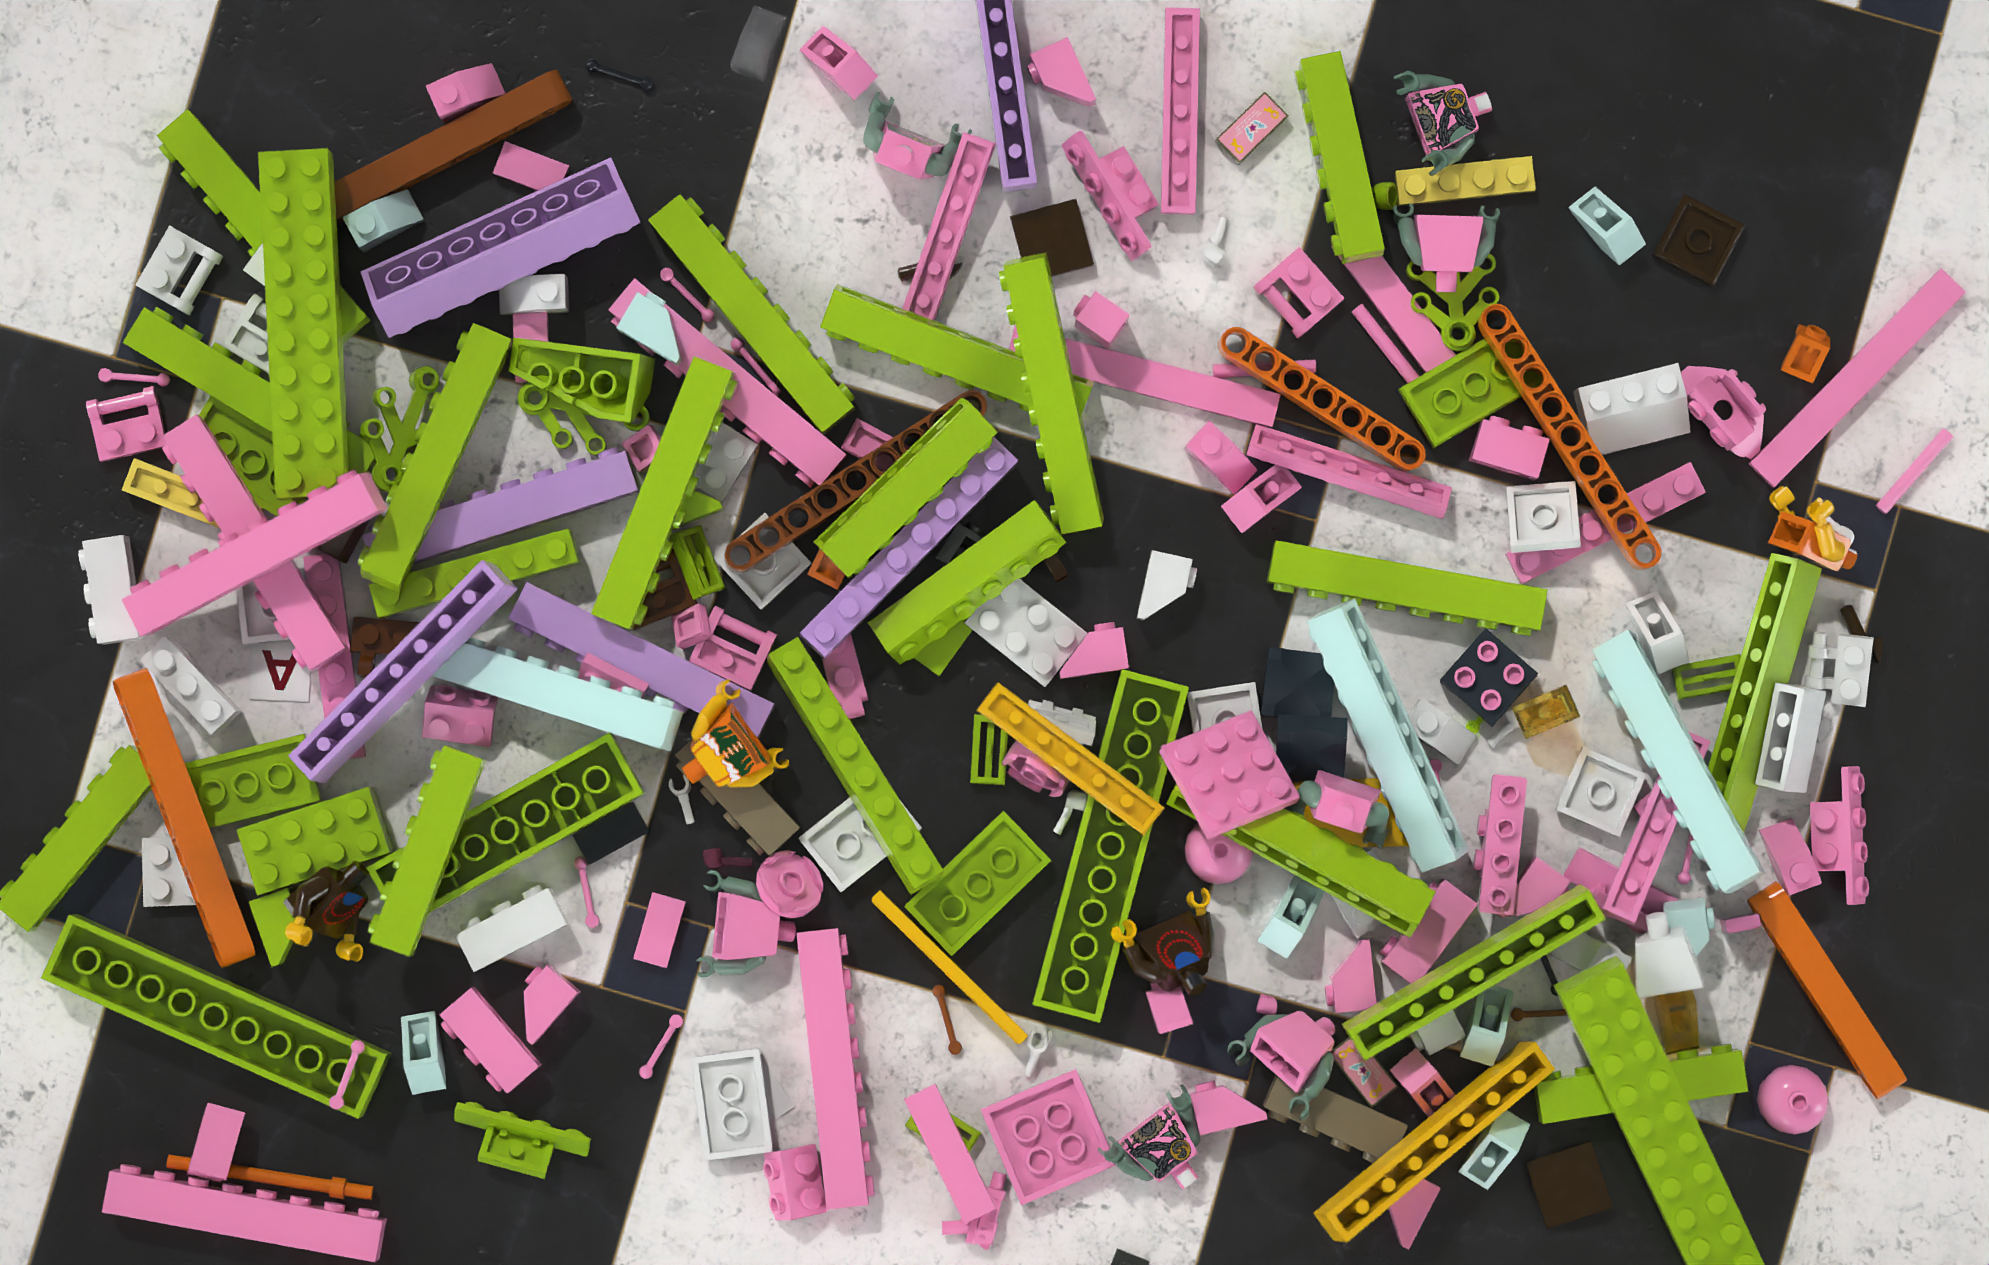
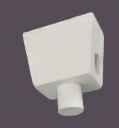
M1665 912L1647 915L1648 932L1637 934L1635 941L1636 992L1639 998L1703 988L1702 971L1685 928L1676 927L1669 929Z

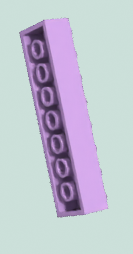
M610 157L361 271V275L372 307L387 336L390 338L396 334L406 333L412 327L429 319L439 318L445 312L455 307L467 305L473 302L475 298L490 291L500 290L508 283L523 276H531L539 269L554 262H561L571 254L582 249L594 247L602 240L617 233H625L641 222Z

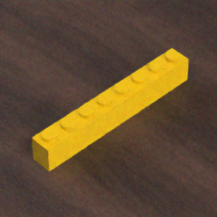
M1521 1041L1495 1062L1493 1067L1490 1066L1313 1214L1333 1241L1347 1243L1555 1070L1554 1066L1536 1042Z

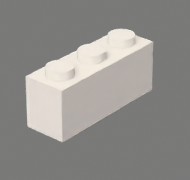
M119 535L82 541L83 550H79V562L81 569L87 570L88 584H84V596L86 603L92 605L93 618H89L91 637L96 638L97 644L102 645L144 639V636L140 637L121 600L131 595L130 588L136 585L130 537Z
M164 636L140 659L210 735L218 736L242 713L234 702L172 637Z
M1775 683L1755 782L1756 785L1785 792L1806 793L1826 691L1794 684Z
M541 885L535 886L522 893L523 901L512 906L508 900L491 909L493 916L483 921L477 916L460 925L462 932L455 936L473 972L569 925L551 887L543 890Z

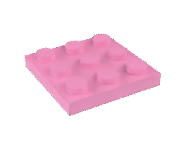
M1252 710L1165 744L1159 751L1207 840L1294 805L1300 799V795Z
M1076 1068L981 1108L983 1117L1021 1205L1115 1166L1113 1162L1107 1161L1098 1152L1099 1147L1103 1151H1108L1110 1148Z

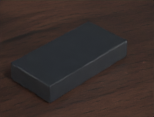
M631 802L572 836L588 865H591L650 831L635 803Z

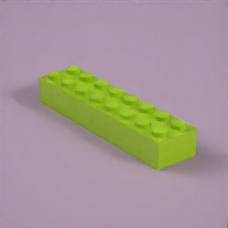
M613 733L605 734L467 811L430 913L644 795L646 792ZM397 851L366 867L380 894H382L387 880L393 882L397 869L392 866Z

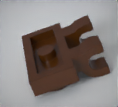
M354 617L350 651L361 653L357 675L366 678L375 669L376 654L388 655L420 622Z

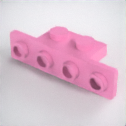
M1080 130L1062 144V148L1066 153L1068 161L1073 164L1082 179L1085 189L1091 194L1099 207L1103 219L1109 224L1117 237L1120 247L1126 252L1129 259L1133 261L1151 248V244L1136 218L1153 210L1159 203L1124 146L1099 159L1085 134Z
M1849 766L1841 768L1842 801L1810 802L1812 858L1817 871L1846 872L1847 905L1865 904V897L1869 894V882L1864 874V863L1868 857L1867 845L1863 842L1866 812L1862 808L1861 794L1864 792L1865 780L1863 774L1860 773L1859 766Z
M1493 775L1489 809H1485V815H1479L1477 835L1482 836L1481 850H1475L1473 869L1479 870L1478 877H1482L1479 911L1483 913L1513 915L1527 786V779L1525 777Z
M1578 848L1564 872V877L1576 885L1582 884L1593 893V897L1601 910L1619 867L1583 848ZM1651 885L1633 926L1626 925L1638 933L1648 932L1646 916L1656 912H1663V902L1678 901L1679 899Z

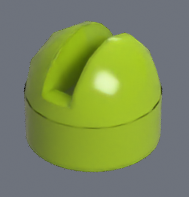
M1381 182L1372 188V193H1375V207L1382 210H1393L1398 201L1396 184L1394 182Z

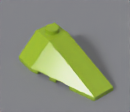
M514 337L508 371L599 419L633 423L650 394L655 358L637 353Z

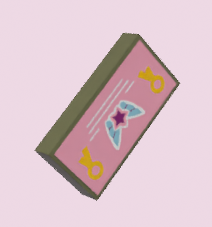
M1264 92L1215 141L1240 165L1289 115Z
M1349 1037L1332 1049L1331 1053L1335 1063L1371 1108L1399 1087L1375 1056L1364 1060Z

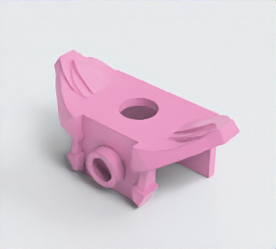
M1686 367L1681 372L1690 412L1698 420H1702L1710 429L1711 437L1719 446L1725 447L1727 451L1730 450L1740 457L1752 459L1761 449L1764 423L1763 413L1766 411V406L1763 403L1759 405L1754 399L1756 397L1755 391L1747 382L1739 381L1736 377L1738 375L1736 370L1730 369L1727 371L1726 369L1712 367ZM1726 401L1731 405L1732 415L1729 419L1721 420L1713 410L1716 402Z

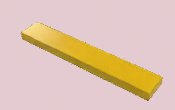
M996 683L978 707L977 711L1140 834L1145 835L1165 808L1000 683Z
M881 890L878 891L871 902L1016 1044H1021L1028 1037V1034Z

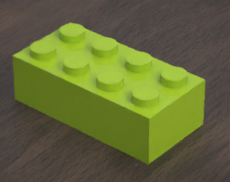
M366 787L236 829L257 895H265L305 882L325 866L342 870L347 868L354 860L363 863L394 852L374 787Z

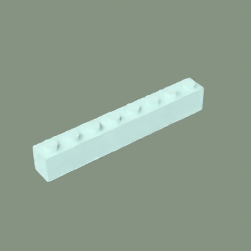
M1352 599L1320 612L1307 621L1310 637L1319 647L1324 658V667L1335 682L1339 700L1346 707L1351 717L1353 731L1362 741L1367 752V761L1378 776L1382 794L1389 801L1394 811L1396 825L1405 835L1410 846L1409 850L1413 861L1418 864L1421 873L1456 861L1469 848L1356 600Z
M1626 630L1594 648L1592 651L1597 659L1592 661L1599 676L1602 679L1607 677L1613 689L1608 692L1618 709L1624 708L1629 718L1625 720L1629 732L1634 739L1639 737L1645 749L1641 751V754L1650 769L1656 767L1661 777L1657 783L1667 799L1672 797L1678 809L1674 811V815L1683 829L1689 828L1694 840L1690 841L1692 849L1700 860L1705 858L1711 870L1706 873L1713 887L1716 890L1721 889L1724 893L1731 894L1766 875L1636 634Z
M472 637L432 675L670 752L683 715L682 711L673 709L674 701L658 696L654 697L653 702L641 699L642 691L623 686L621 692L610 689V681L592 675L590 682L578 679L579 671L560 666L558 672L547 669V661L528 656L527 662L515 659L516 651L497 646L496 651L493 652L484 649L486 642Z

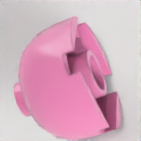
M1017 740L1011 746L1002 762L1003 767L1007 764L1010 766L1007 773L1020 784L1040 793L1042 788L1052 790L1049 794L1051 797L1061 796L1070 781Z
M1199 823L1187 835L1184 847L1185 859L1192 873L1202 881L1216 885L1231 883L1242 877L1249 868L1253 856V851L1222 834L1207 840Z
M1787 1065L1776 1068L1762 1081L1759 1086L1757 1102L1760 1114L1770 1126L1779 1132L1795 1135L1808 1132L1821 1122L1827 1111L1828 1096L1826 1087L1818 1075L1805 1067Z

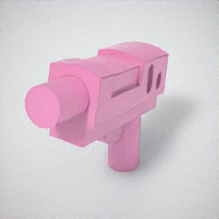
M994 1171L990 1186H986L996 1206L995 1210L967 1224H964L962 1218L957 1221H942V1235L967 1234L965 1243L979 1244L983 1249H989L995 1239L1001 1203L1005 1200L1007 1192L1003 1190L1007 1174Z

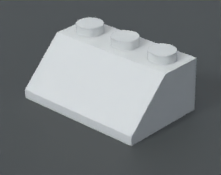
M1678 363L1580 387L1573 391L1580 421L1602 455L1690 433L1687 395Z

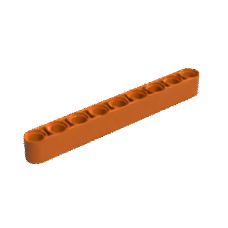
M1501 304L1488 306L1478 319L1480 332L1627 562L1637 570H1646L1655 566L1659 562L1662 552L1658 541L1512 313L1506 306ZM1490 313L1500 314L1504 320L1503 328L1499 330L1490 328L1486 322L1487 315ZM1506 343H1518L1522 348V356L1518 359L1508 357L1505 352ZM1526 371H1535L1539 374L1541 378L1539 387L1531 388L1525 384L1523 375ZM1545 400H1553L1558 404V416L1549 417L1543 412L1542 404ZM1563 429H1572L1577 433L1578 442L1575 446H1567L1562 442L1561 432ZM1582 458H1591L1596 463L1594 475L1583 474L1580 470L1579 463ZM1601 487H1609L1614 491L1615 500L1612 504L1606 505L1599 500L1598 491ZM1620 516H1628L1633 521L1634 528L1630 534H1624L1618 529L1617 520ZM1639 545H1646L1651 549L1652 559L1649 563H1642L1637 559L1635 553Z
M147 668L114 679L113 686L220 967L223 969L255 956L251 937L150 672Z

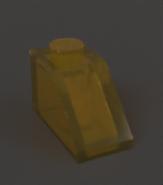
M1567 685L1558 686L1512 707L1525 739L1580 717Z
M1692 989L1655 995L1654 1005L1665 1054L1670 1055L1678 1051L1699 1049L1697 1002Z

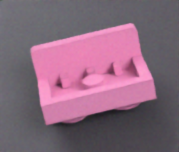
M450 685L430 686L424 706L422 737L490 747L493 738L494 716L498 697L478 690L455 689Z
M816 1144L764 1153L765 1162L763 1170L768 1179L771 1194L769 1205L776 1221L794 1220L827 1212Z

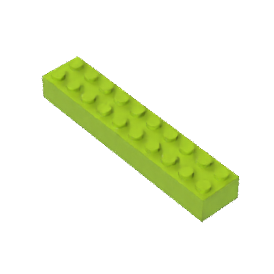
M328 148L258 152L276 499L281 501L309 500L307 497L308 493L322 486H326L328 490L339 484L337 481L338 477L350 472L333 153Z
M1122 669L1098 758L1155 801L1159 802L1168 768L1159 751L1163 745L1175 741L1189 687ZM1090 795L1087 796L1032 1004L1100 1023L1121 942H1117L1112 938L1111 931L1113 927L1118 926L1122 934H1124L1125 927L1123 926V921L1128 919L1152 825L1145 835H1142Z
M70 914L41 976V979L328 1106H330L329 1101L331 1097L336 1095L352 1054L351 1044L355 1040H361L365 1045V1049L358 1055L343 1094L344 1105L337 1109L358 1119L364 1116L391 1056L389 1051L79 914Z
M1614 956L1553 985L1685 1265H1765L1624 964L1617 956Z

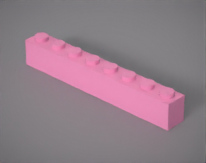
M634 278L608 309L614 316L611 322L617 327L637 292L646 296L647 292L651 291ZM665 304L663 307L670 313L682 361L677 366L667 360L663 366L680 378L682 374L687 375L695 356L735 373L733 380L738 381L732 399L730 401L724 400L720 412L725 413L724 417L730 422L735 418L741 421L746 426L742 431L757 444L761 440L765 441L772 447L769 454L783 466L788 461L799 470L795 476L811 488L814 484L819 486L827 481L847 458L846 453ZM637 342L651 356L655 354V352Z
M196 414L162 436L167 444L162 447L164 453L173 465L178 462L185 473L181 476L183 483L191 494L197 492L203 501L199 505L202 513L210 523L215 520L222 531L218 534L220 540L234 533H237L238 537L249 532L247 527L249 524L266 517L203 417ZM294 560L253 580L259 589L254 593L265 610L271 608L277 618V620L273 621V624L283 639L289 637L295 649L291 652L301 668L307 666L309 670L316 671L349 649Z
M356 470L347 472L337 478L338 485L328 490L326 486H322L308 493V501L297 505L296 501L281 507L277 510L278 517L270 521L266 517L261 518L247 526L249 532L240 537H238L237 533L231 534L219 540L218 544L220 547L209 553L207 548L188 557L191 563L179 568L178 564H175L159 572L161 579L151 584L149 580H145L131 587L130 591L132 594L121 600L140 637L153 634L388 510L370 473L357 474Z
M839 928L797 932L826 1208L829 1210L868 1205V1197L875 1196L873 1175L866 1176L865 1162H871L869 1141H862L861 1128L867 1127L865 1106L858 1107L857 1093H863L861 1072H855L853 1059L860 1058L858 1038H851L849 1025L856 1024L854 1003L847 1004L846 990L852 989L850 969H843L842 955H848L846 934L840 935Z
M121 1164L120 1169L109 1171L102 1208L103 1213L376 1262L380 1259L387 1218L379 1217V1211L359 1208L358 1213L345 1211L344 1204L325 1201L324 1207L311 1204V1198L291 1195L290 1200L277 1198V1192L257 1189L256 1194L242 1192L243 1186L232 1183H223L222 1188L208 1186L209 1180L199 1177H189L188 1182L175 1179V1173L155 1170L154 1175L141 1173V1167Z

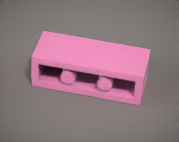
M1441 879L1438 883L1433 880L1428 885L1436 893L1412 936L1409 938L1400 933L1397 939L1391 936L1380 950V953L1384 955L1380 962L1410 984L1426 975L1478 905V903L1445 879Z
M475 986L471 987L440 1014L444 1020L441 1023L442 1028L452 1039L457 1037L461 1039L467 1046L463 1050L465 1055L474 1065L477 1066L481 1063L489 1072L486 1079L498 1092L503 1089L508 1094L542 1065Z

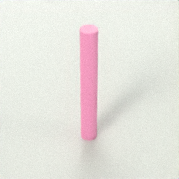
M1361 304L1355 308L1352 314L1404 380L1409 383L1420 377L1364 305Z
M1295 360L1296 363L1307 370L1316 373V360ZM1255 362V365L1261 371H1269L1272 367V362ZM1233 363L1213 364V377L1251 376ZM1287 372L1285 375L1296 374V373H1294V372Z
M1943 428L1877 503L1876 508L1885 515L1890 511L1953 438L1952 434Z

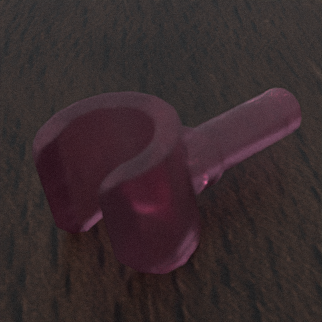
M721 847L702 852L704 864L709 868L729 865L751 867L752 858H723Z

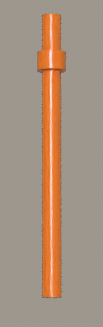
M169 1154L166 1167L188 1171L191 1158ZM234 1164L230 1165L227 1178L329 1193V1197L344 1199L345 1196L372 1200L374 1186L349 1183L346 1178L332 1177V1180Z

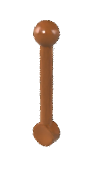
M935 985L932 989V994L939 1002L950 1041L948 1050L951 1054L957 1055L961 1052L962 1045L955 1037L944 998L946 989L943 985Z
M1514 1008L1511 1011V1018L1514 1021H1521L1523 1018L1567 1016L1565 1009L1523 1011L1520 1008Z

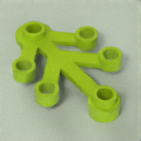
M1488 254L1486 257L1491 263L1490 269L1484 270L1480 266L1473 267V271L1469 272L1461 283L1460 274L1457 272L1456 292H1436V275L1432 271H1423V274L1415 275L1411 271V266L1414 263L1410 261L1407 265L1406 273L1410 279L1414 281L1420 280L1448 303L1449 317L1431 304V298L1426 293H1416L1410 301L1413 311L1416 313L1421 312L1441 329L1442 342L1450 350L1463 351L1469 348L1475 340L1476 332L1474 325L1477 323L1480 314L1488 306L1497 304L1499 301L1498 291L1493 287H1485L1477 296L1478 302L1465 316L1463 315V300L1484 275L1490 274L1495 269L1496 260L1491 254ZM1483 293H1492L1494 302L1490 304L1485 303L1482 298ZM1423 298L1426 301V308L1418 309L1414 303L1415 299ZM1453 329H1460L1463 332L1464 337L1462 340H1455L1452 337Z
M423 366L411 372L409 385L413 390V394L402 422L394 406L396 402L395 391L390 387H381L373 393V402L380 408L393 440L390 453H388L381 438L384 433V425L379 419L365 420L361 424L360 431L362 436L368 440L376 460L372 470V478L375 485L382 491L389 492L393 484H400L404 473L400 472L407 448L418 444V442L414 441L418 430H415L428 393L434 392L440 382L437 371L432 367ZM424 374H428L431 377V384L429 386L423 383ZM382 391H385L389 396V401L386 404L380 399ZM370 423L375 424L377 428L375 435H371L368 432V425ZM389 468L395 473L392 481L386 477V471Z
M527 382L520 388L518 393L519 406L527 414L540 417L552 435V443L557 448H569L573 443V436L569 430L561 427L551 409L566 412L585 440L586 450L591 455L599 456L598 453L606 450L607 443L605 439L596 434L584 416L593 415L530 382ZM534 392H538L542 396L541 402L537 405H533L529 401L530 395ZM644 406L639 411L643 416L641 423L623 422L627 429L638 432L649 424L650 415ZM561 432L567 433L569 437L568 442L564 445L556 442V437ZM593 439L601 440L602 448L599 451H592L590 449V442Z

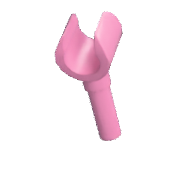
M1261 994L1256 1012L1265 1015H1275L1277 1011L1276 999L1272 996Z

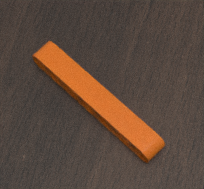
M1232 327L1220 336L1218 350L1226 360L1400 471H1411L1418 468L1424 462L1426 457L1425 449L1418 440L1247 330L1240 327ZM1236 335L1242 339L1243 349L1241 352L1234 353L1227 348L1226 339L1228 336ZM1264 353L1271 358L1272 367L1269 371H1261L1256 367L1255 357L1257 354ZM1287 372H1294L1300 377L1301 385L1299 389L1291 390L1285 386L1284 376ZM1321 390L1328 394L1330 403L1327 408L1321 409L1314 404L1313 395L1316 391ZM1345 409H1352L1357 413L1358 424L1355 427H1348L1343 423L1342 413ZM1379 427L1386 432L1387 442L1384 446H1378L1372 441L1371 432L1374 428ZM1403 446H1409L1415 450L1416 459L1413 464H1406L1401 460L1400 450Z
M1775 881L1747 899L1753 913L1759 914L1762 927L1873 1096L1879 1100L1905 1083L1907 1078L1781 885Z

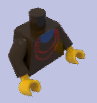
M356 860L344 872L329 866L322 867L288 896L283 903L295 919L294 922H291L286 927L285 933L288 939L293 940L296 944L307 946L312 939V931L336 939L344 935V940H341L336 946V954L341 959L347 961H360L363 956V947L360 944L354 943V935H358L360 912L368 903V895L360 885L369 875L366 867Z
M1206 888L1201 889L1203 897L1201 904L1195 902L1193 891L1187 894L1186 901L1191 908L1195 909L1196 914L1194 915L1189 910L1137 933V928L1133 921L1125 920L1123 921V926L1126 929V936L1122 934L1118 926L1112 928L1111 936L1115 941L1123 942L1122 950L1135 975L1153 984L1157 983L1164 991H1170L1183 985L1189 996L1199 995L1206 989L1207 984L1202 976L1208 972L1209 961L1214 956L1215 938L1210 912L1205 909V906L1209 904L1211 899L1210 893Z

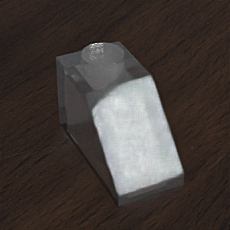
M754 5L741 32L731 60L732 71L765 82L787 16Z

